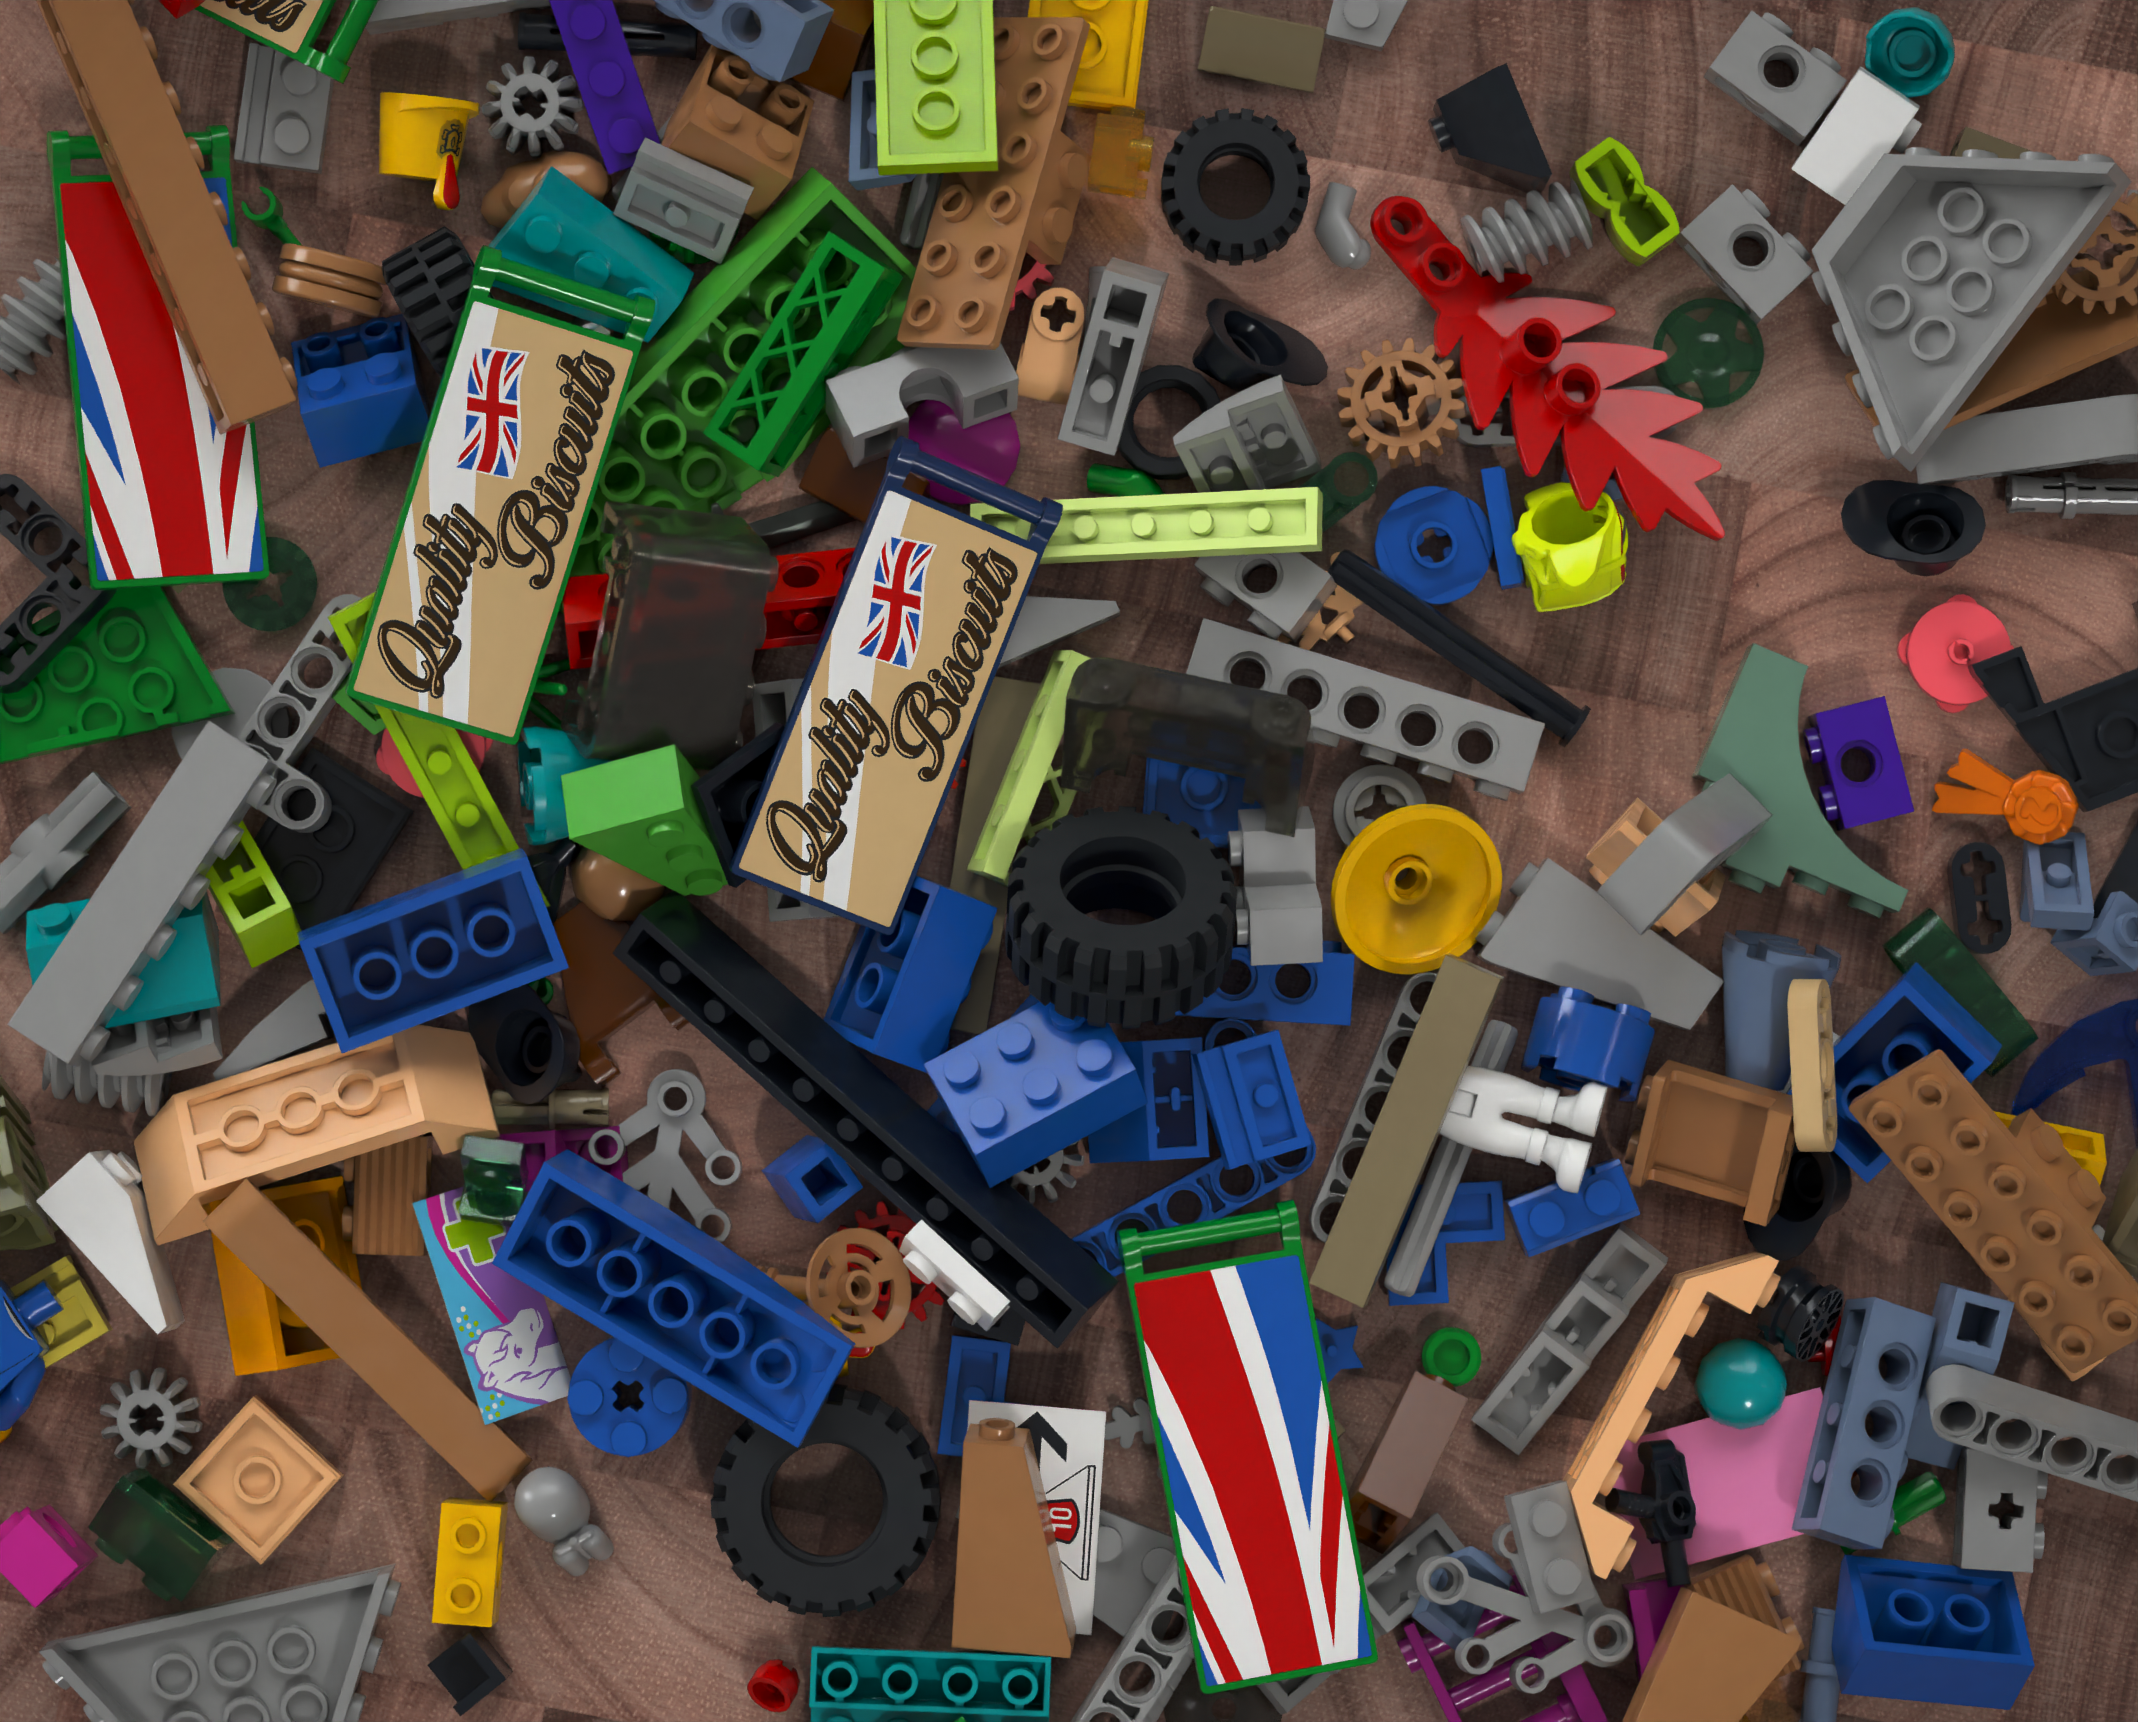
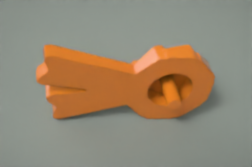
M1966 748L1961 750L1958 756L1959 762L1951 765L1947 774L1951 778L1970 786L1942 781L1935 784V791L1939 799L1933 805L1932 811L1936 813L2005 815L2015 836H2019L2037 845L2050 843L2065 836L2073 826L2079 808L2077 797L2069 782L2061 776L2037 770L2013 780Z

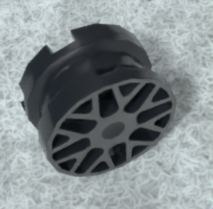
M1799 1265L1791 1268L1780 1278L1776 1288L1778 1293L1774 1297L1772 1304L1768 1302L1762 1308L1756 1328L1761 1330L1758 1334L1760 1338L1773 1346L1783 1344L1784 1352L1802 1362L1810 1359L1817 1353L1830 1336L1841 1314L1844 1294L1842 1290L1832 1284L1823 1287L1817 1283L1816 1275Z

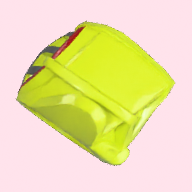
M1554 483L1533 490L1524 496L1527 512L1521 515L1518 531L1512 535L1511 542L1516 554L1521 556L1526 587H1531L1533 603L1538 612L1556 611L1599 601L1611 595L1624 583L1629 550V529L1625 516L1607 493L1602 492L1595 507L1588 512L1580 508L1571 483Z

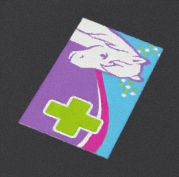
M501 1174L412 1203L484 1424L487 1425L568 1396L571 1377L544 1295L492 1264L517 1216L510 1193H502Z

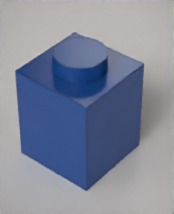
M811 1135L803 1137L761 1170L794 1218L817 1224L863 1188L846 1161L822 1139Z

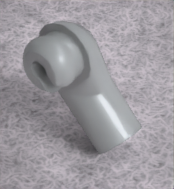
M1329 182L1315 228L1316 237L1331 262L1341 268L1361 269L1368 263L1371 257V246L1367 240L1360 239L1348 220L1357 190L1343 184Z

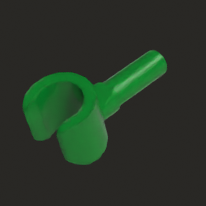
M259 187L270 200L269 209L265 213L260 215L254 214L248 205L242 201V210L254 225L262 229H269L282 244L302 245L282 218L283 206L280 200L268 188Z

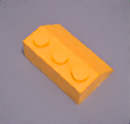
M343 1176L261 1190L362 1290L356 1254H352V1241H343L342 1214L344 1205H347ZM226 1198L210 1202L211 1212ZM211 1231L235 1376L282 1370L340 1358Z

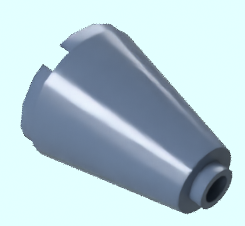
M1736 930L1735 936L1728 931L1724 932L1722 940V972L1724 981L1725 1076L1775 1091L1784 1090L1791 1075L1787 1008L1788 991L1791 981L1793 979H1826L1830 989L1840 968L1842 956L1838 952L1816 944L1814 955L1806 953L1805 947L1798 945L1799 939L1748 930Z

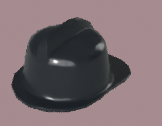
M1215 298L1207 304L1206 316L1209 327L1204 333L1201 343L1193 353L1192 358L1193 365L1198 370L1237 392L1280 374L1285 382L1301 386L1318 385L1327 377L1328 365L1323 354L1311 340L1299 331L1281 322L1248 311L1227 299Z
M1873 480L1856 487L1845 498L1841 511L1843 529L1853 544L1868 554L1894 560L1900 568L1910 574L1924 577L1939 575L1951 569L1959 559L1970 554L1982 541L1986 527L1983 509L1973 496L1959 488L1943 485H1919L1918 483L1895 480Z
M529 984L469 1005L468 1025L476 1048L498 1077L504 1089L514 1100L525 1104L541 1102L555 1088L560 1087L564 1083L575 1082L582 1076V1070L578 1065L581 1049L576 1027L566 1016L550 1010Z
M1795 1142L1779 1210L1766 1227L1743 1220L1748 1239L1759 1253L1783 1261H1788L1801 1255L1814 1240L1824 1220L1840 1211L1849 1199L1852 1189L1850 1167L1834 1151L1800 1152Z

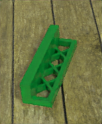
M828 231L703 434L756 470L779 477L826 402V380L835 377L839 372L848 367L904 276L888 265L871 258L835 233ZM838 251L860 267L847 288L828 292L824 271ZM814 287H816L817 295L809 297ZM839 300L834 309L831 310L830 302ZM819 305L823 324L816 338L797 343L793 326L795 317L800 309ZM784 337L785 346L777 348L782 338ZM807 351L800 362L799 352ZM787 356L791 378L784 389L765 393L762 370L770 359ZM752 388L754 396L746 398ZM776 401L771 410L768 411L767 403ZM756 406L760 427L747 447L724 431L738 410Z

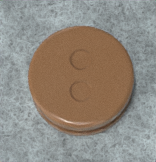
M291 243L282 245L279 259L286 261H283L278 267L281 276L275 275L272 285L273 292L348 313L373 318L379 316L382 302L377 300L383 295L381 285H387L383 277L382 266Z

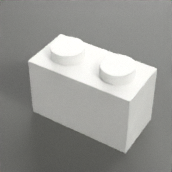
M1860 66L1793 164L1792 170L1846 205L1884 154H1889L1892 148L1902 154L1922 125V123L1913 118L1919 110V105Z

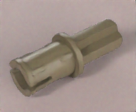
M555 1088L543 1101L533 1104H525L514 1100L505 1089H497L493 1091L491 1096L497 1125H549V1131L555 1130V1125L609 1126V1088Z

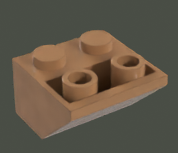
M711 45L672 114L661 145L754 187L744 213L758 220L792 180L815 100L802 94L790 85L768 80L757 75L750 68V63L743 58Z

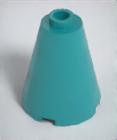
M537 726L522 727L520 734L524 741L518 742L517 750L521 807L526 806L527 810H533L534 823H524L528 843L530 845H544L569 837L561 775L666 746Z

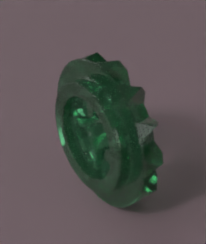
M266 537L269 571L275 576L293 572V575L287 577V581L280 586V591L283 595L281 599L285 605L281 607L279 602L274 601L268 594L261 595L260 597L255 595L249 599L248 596L256 592V588L262 584V580L222 583L225 601L230 611L239 621L256 630L274 632L294 627L312 610L319 584L312 560L299 546L282 538Z

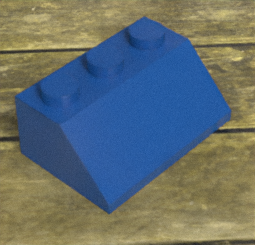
M916 875L895 930L891 935L880 933L863 925L860 926L823 1020L847 1041L873 1054L927 1073L924 1064L944 1054L947 1050L950 1028L959 1005L965 1001L969 994L971 975L981 950L988 944L992 936L993 919L998 908Z
M1844 1555L1840 1567L1832 1637V1651L1841 1694L2004 1710L2011 1709L2035 1667L2013 1572L1961 1569L1953 1565Z

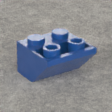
M403 314L387 318H373L364 324L329 333L319 332L306 339L291 342L295 376L298 384L300 414L320 468L418 443L423 440L431 412L410 327Z
M1202 1037L1120 1042L1137 1071L1148 1103L1088 1135L1090 1163L1210 1157L1206 1102L1192 1054L1203 1051Z

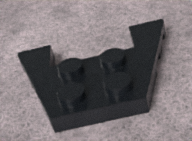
M2138 601L2132 603L2138 619ZM2022 646L1968 666L1971 676L2050 773L2059 775L2069 782L2082 812L2094 810L2138 793V667L2044 703Z

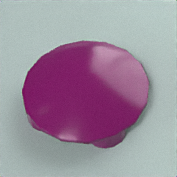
M925 400L919 404L909 419L908 438L918 442L919 450L1003 486H1005L1016 469L1021 447L1016 423L1009 413L962 429L955 413L949 406L940 401ZM928 480L930 482L931 496L939 501L949 502L957 506H966L979 502Z

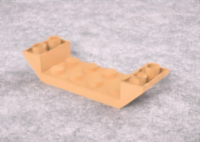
M417 1025L343 1054L338 1042L173 1094L134 1140L156 1244L159 1246L209 1230L203 1220L212 1213L210 1202L228 1197L246 1178L256 1187H260L429 1132L432 1133L443 1155L500 1137L480 1055L469 1032Z
M1754 1251L1673 1276L1562 1480L1567 1481L1579 1533L1587 1556V1564L1595 1575L1606 1580L1611 1569L1620 1573L1630 1559L1637 1541L1630 1536L1634 1529L1630 1522L1617 1513L1609 1512L1606 1507L1595 1502L1594 1499L1598 1492L1607 1496L1615 1485L1623 1468V1464L1619 1463L1616 1459L1626 1440L1635 1444L1645 1430L1652 1415V1412L1646 1409L1645 1405L1655 1387L1664 1391L1675 1375L1681 1359L1673 1354L1684 1334L1693 1338L1701 1327L1710 1307L1702 1302L1706 1293L1738 1310L1751 1314L1755 1305L1764 1308L1774 1294L1781 1278L1773 1273L1779 1262L1778 1260L1769 1255Z

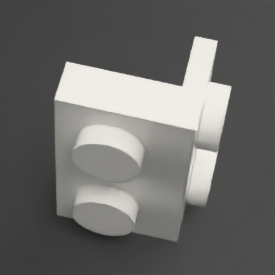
M922 1219L904 1237L899 1251L905 1256L903 1259L905 1265L926 1284L933 1282L950 1297L947 1300L948 1304L967 1323L974 1325L977 1322L987 1332L1010 1308L1008 1306L1010 1301Z

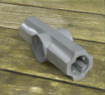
M92 772L87 778L85 777L78 787L50 815L46 813L35 820L11 845L9 849L11 854L0 864L1 933L7 934L26 916L27 911L32 910L49 890L54 892L68 882L90 857L87 852L132 808L125 801L124 797L97 772Z

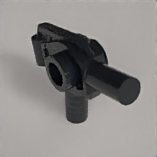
M1669 1439L1642 1442L1638 1446L1637 1452L1639 1461L1644 1467L1641 1494L1612 1488L1605 1497V1507L1609 1512L1639 1518L1646 1532V1537L1650 1540L1651 1544L1660 1543L1668 1588L1691 1584L1684 1540L1692 1538L1693 1529L1696 1525V1507L1691 1496L1685 1456L1675 1449L1673 1442Z

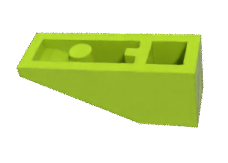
M242 820L238 826L244 832L239 843L225 860L217 857L205 877L210 880L208 889L251 968H254L299 945L297 932L301 931L292 906Z

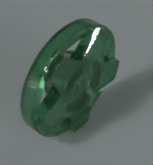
M1700 298L1686 302L1674 309L1664 319L1656 333L1652 349L1662 351L1666 334L1676 346V352L1669 359L1654 367L1662 387L1673 392L1675 396L1701 403L1704 410L1719 409L1735 403L1749 392L1760 375L1764 359V346L1760 331L1749 315L1731 302L1717 298ZM1714 309L1703 322H1698L1686 315L1695 310ZM1738 321L1747 330L1752 344L1736 338L1735 333ZM1750 372L1745 382L1738 389L1730 393L1731 375L1734 373ZM1695 382L1700 389L1703 399L1691 396L1680 390L1677 386Z

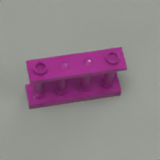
M1513 1568L1508 1570V1574L1513 1578V1585L1510 1586L1509 1591L1526 1596ZM1485 1608L1473 1637L1512 1619V1617ZM1412 1618L1401 1622L1407 1636L1396 1641L1411 1673L1413 1674L1421 1669L1424 1670L1448 1722H1462L1458 1711L1512 1685L1509 1672L1515 1660L1523 1656L1540 1659L1569 1642V1639L1566 1636L1550 1632L1531 1642L1532 1649L1491 1668L1485 1674L1477 1675L1446 1690L1431 1658L1451 1649L1449 1645L1431 1631L1420 1636ZM1533 1664L1524 1667L1521 1674L1522 1680L1538 1673L1537 1668ZM1581 1664L1558 1676L1566 1691L1556 1697L1558 1703L1519 1721L1608 1722Z

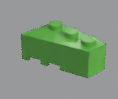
M675 744L561 775L570 840L684 896L691 894L698 896L710 895L718 892L724 885H728L690 787L700 777Z

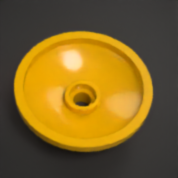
M1436 804L1410 805L1379 817L1354 838L1345 850L1336 868L1331 888V910L1339 935L1357 957L1381 971L1394 974H1418L1440 968L1446 954L1451 953L1460 957L1477 942L1475 940L1476 936L1489 921L1493 912L1497 910L1502 890V868L1498 852L1487 833L1473 819L1447 806ZM1409 868L1408 874L1404 879L1395 881L1397 874L1401 870Z

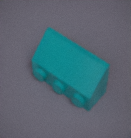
M207 891L195 908L189 910L184 907L172 925V928L177 930L173 943L160 960L156 961L152 957L150 958L138 977L144 981L138 996L126 1011L117 1008L105 1029L221 1006L219 929ZM90 899L64 904L54 903L43 908L27 911L26 952L32 985H34Z

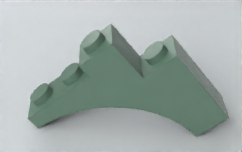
M1753 643L1746 648L1692 777L1705 782L1701 790L1703 792L1718 780L1731 773L1773 815L1753 838L1719 866L1732 871L1728 881L1758 894L1762 893L1765 885L1773 889L1780 887L1788 869L1795 872L1792 880L1794 884L1824 896L1828 887H1831L1850 896L1847 906L1871 917L1880 919L1883 910L1889 913L1899 912L1908 890L1868 867L1849 850L1835 834L1821 813L1811 792L1803 768L1798 733L1799 700L1804 676L1809 666Z

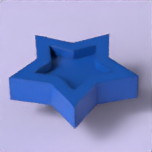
M1316 1317L1327 1383L1341 1369L1364 1368L1353 1350L1358 1325L1334 1329Z

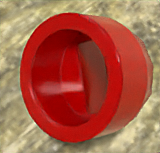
M781 1659L768 1660L759 1666L747 1685L748 1693L753 1701L762 1708L772 1712L786 1711L795 1699L800 1684L797 1670L793 1667L790 1671L782 1665L784 1660Z

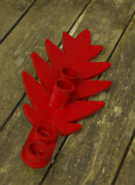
M1392 196L1383 200L1374 209L1370 220L1374 239L1437 313L1434 324L1436 355L1440 358H1445L1459 341L1462 383L1474 425L1478 430H1484L1490 425L1509 388L1512 429L1517 452L1526 476L1535 477L1538 475L1561 431V447L1566 471L1573 492L1583 511L1588 512L1595 507L1613 472L1624 501L1643 531L1651 532L1654 530L1663 513L1666 512L1683 525L1712 540L1719 541L1725 536V531L1715 511L1695 485V483L1717 473L1722 467L1721 463L1686 446L1651 437L1698 415L1703 410L1702 404L1678 396L1653 391L1607 389L1664 363L1668 357L1666 352L1617 343H1562L1563 340L1615 316L1616 310L1611 306L1565 298H1507L1531 284L1532 276L1528 274L1520 275V273H1504V282L1498 283L1492 275L1480 277L1466 261L1463 253L1447 239L1431 220L1424 207L1413 198ZM1390 220H1397L1403 225L1404 235L1399 234L1393 228ZM1429 264L1435 265L1441 270L1442 280H1439L1432 274Z

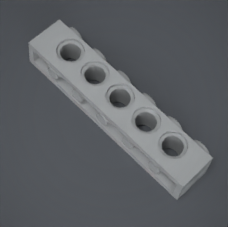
M1203 618L1181 689L1192 693L1190 703L1219 713H1224L1226 704L1249 710L1246 720L1251 723L1280 731L1282 723L1285 721L1306 728L1303 738L1309 741L1337 748L1339 740L1343 739L1362 745L1360 756L1394 766L1398 756L1419 763L1417 774L1445 783H1451L1453 774L1476 781L1473 791L1504 801L1508 800L1510 791L1517 794L1525 791L1545 723L1206 618ZM1242 661H1251L1259 665L1264 674L1263 686L1253 693L1238 691L1230 680V671L1234 665ZM1306 678L1316 683L1321 694L1317 707L1309 711H1301L1290 704L1287 698V688L1296 679ZM1354 696H1365L1372 700L1377 709L1375 723L1363 729L1350 725L1344 716L1346 701ZM1419 713L1429 718L1434 729L1431 741L1423 746H1414L1405 741L1401 734V723L1404 717L1409 714ZM1478 731L1486 736L1490 744V753L1484 762L1472 764L1460 756L1458 740L1464 732Z

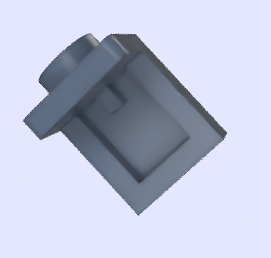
M1468 1546L1445 1555L1461 1561L1466 1567L1469 1577L1509 1590L1513 1580L1512 1576L1500 1568L1495 1560L1486 1552L1478 1550L1473 1546ZM1442 1568L1436 1569L1431 1575V1585L1436 1591L1443 1589L1448 1581L1447 1573ZM1420 1595L1412 1617L1452 1649L1456 1650V1647L1462 1640L1474 1636L1485 1608L1463 1600H1459L1451 1605L1432 1603Z

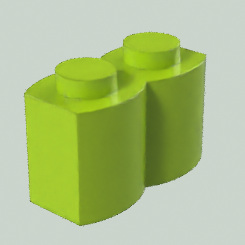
M1608 137L1574 162L1569 172L1570 181L1571 178L1575 181L1586 208L1596 216L1604 219L1606 232L1612 245L1627 261L1640 267L1670 245L1680 233L1679 224L1673 209L1662 195L1649 186L1644 185L1643 174L1637 160L1619 141Z

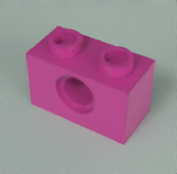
M50 1504L35 1511H32L27 1506L20 1513L18 1511L14 1512L0 1525V1572L34 1608L55 1598L99 1556Z

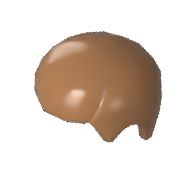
M584 846L580 847V851L571 865L573 892L576 898L582 901L599 917L607 920L635 921L639 913L660 900L666 889V886Z

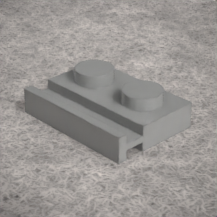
M250 43L234 160L237 163L259 164L265 167L321 174L334 80L268 46Z
M645 137L638 150L635 162L630 170L613 215L722 264L754 187Z

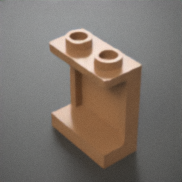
M1667 1060L1654 1076L1647 1075L1640 1090L1637 1108L1645 1111L1641 1131L1634 1130L1626 1151L1625 1164L1633 1166L1629 1184L1641 1188L1647 1180H1654L1746 1207L1743 1220L1766 1227L1779 1210L1795 1144L1792 1095Z

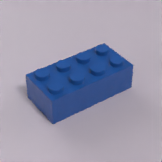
M523 848L297 932L300 946L342 1054L569 968Z

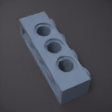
M653 0L657 9L665 15L675 19H683L703 32V38L711 45L732 51L749 62L750 68L757 75L778 82L809 70L834 12L833 8L820 0ZM753 12L758 15L761 21V29L754 20Z
M1876 1297L1846 1299L1791 1530L1850 1549H1882L1884 1540L1891 1532L1894 1523L1892 1505L1897 1483L1903 1477L1908 1463V1454L1905 1449L1911 1424L1916 1420L1921 1408L1919 1390L1924 1368L1931 1353L1932 1334L1936 1317ZM1881 1356L1884 1357L1887 1364V1374L1884 1380L1878 1369ZM1868 1413L1871 1415L1874 1423L1871 1437L1867 1435L1865 1430V1418ZM1854 1471L1857 1472L1860 1479V1489L1857 1495L1854 1494L1851 1487V1477Z

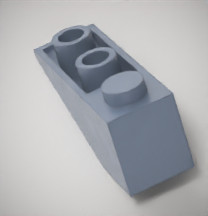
M1940 1283L1932 1316L1936 1317L1932 1334V1348L1924 1368L1919 1390L1921 1408L1916 1420L1911 1424L1905 1449L1908 1458L1954 1470L1964 1446L1939 1437L1933 1429L1925 1390L1927 1379L1936 1369L1951 1364L1963 1365L1994 1375L2001 1357L2015 1302L1955 1285ZM1963 1401L1951 1402L1948 1405H1957Z

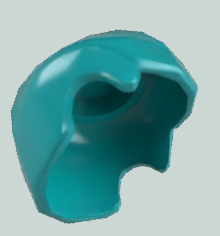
M1918 7L1895 9L1880 18L1865 37V66L1867 71L1908 98L1930 94L1950 75L1955 58L1953 36L1940 17Z
M1741 1338L1719 1343L1701 1359L1694 1383V1392L1707 1415L1720 1424L1739 1430L1764 1425L1780 1410L1787 1390L1786 1375L1777 1356L1768 1347L1757 1341Z

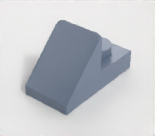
M2068 832L2065 836L2043 845H2037L2024 840L2019 913L2020 919L2024 922H2030L2031 927L2091 931L2094 907L2085 833Z

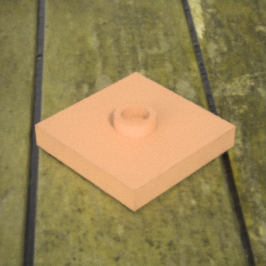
M255 1395L173 1485L259 1564H263L344 1474L261 1398Z

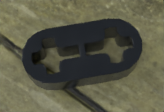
M1972 842L1962 845L1952 853L1947 869L1954 932L1957 941L1965 950L1973 954H1990L2000 950L2007 943L2011 935L2012 924L2005 865L2001 854L1995 847L1987 843ZM1970 852H1978L1979 860L1990 862L1991 873L1981 877L1983 895L1975 896L1972 877L1962 876L1960 871L1962 864L1970 862ZM1983 901L1986 919L1990 921L1996 920L1998 924V932L1988 935V944L1981 945L1979 936L1969 935L1967 930L1968 923L1977 921L1976 902Z

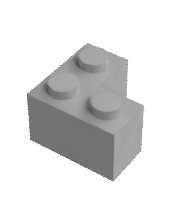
M1309 806L1238 810V831H1228L1230 867L1239 866V886H1234L1237 889L1234 927L1236 945H1246L1251 966L1323 962L1322 904L1316 886L1315 826Z

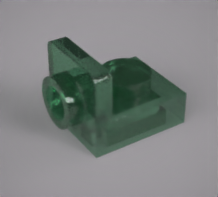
M465 1135L460 1154L465 1183L458 1209L459 1216L463 1220L511 1227L522 1206L529 1176L524 1143Z

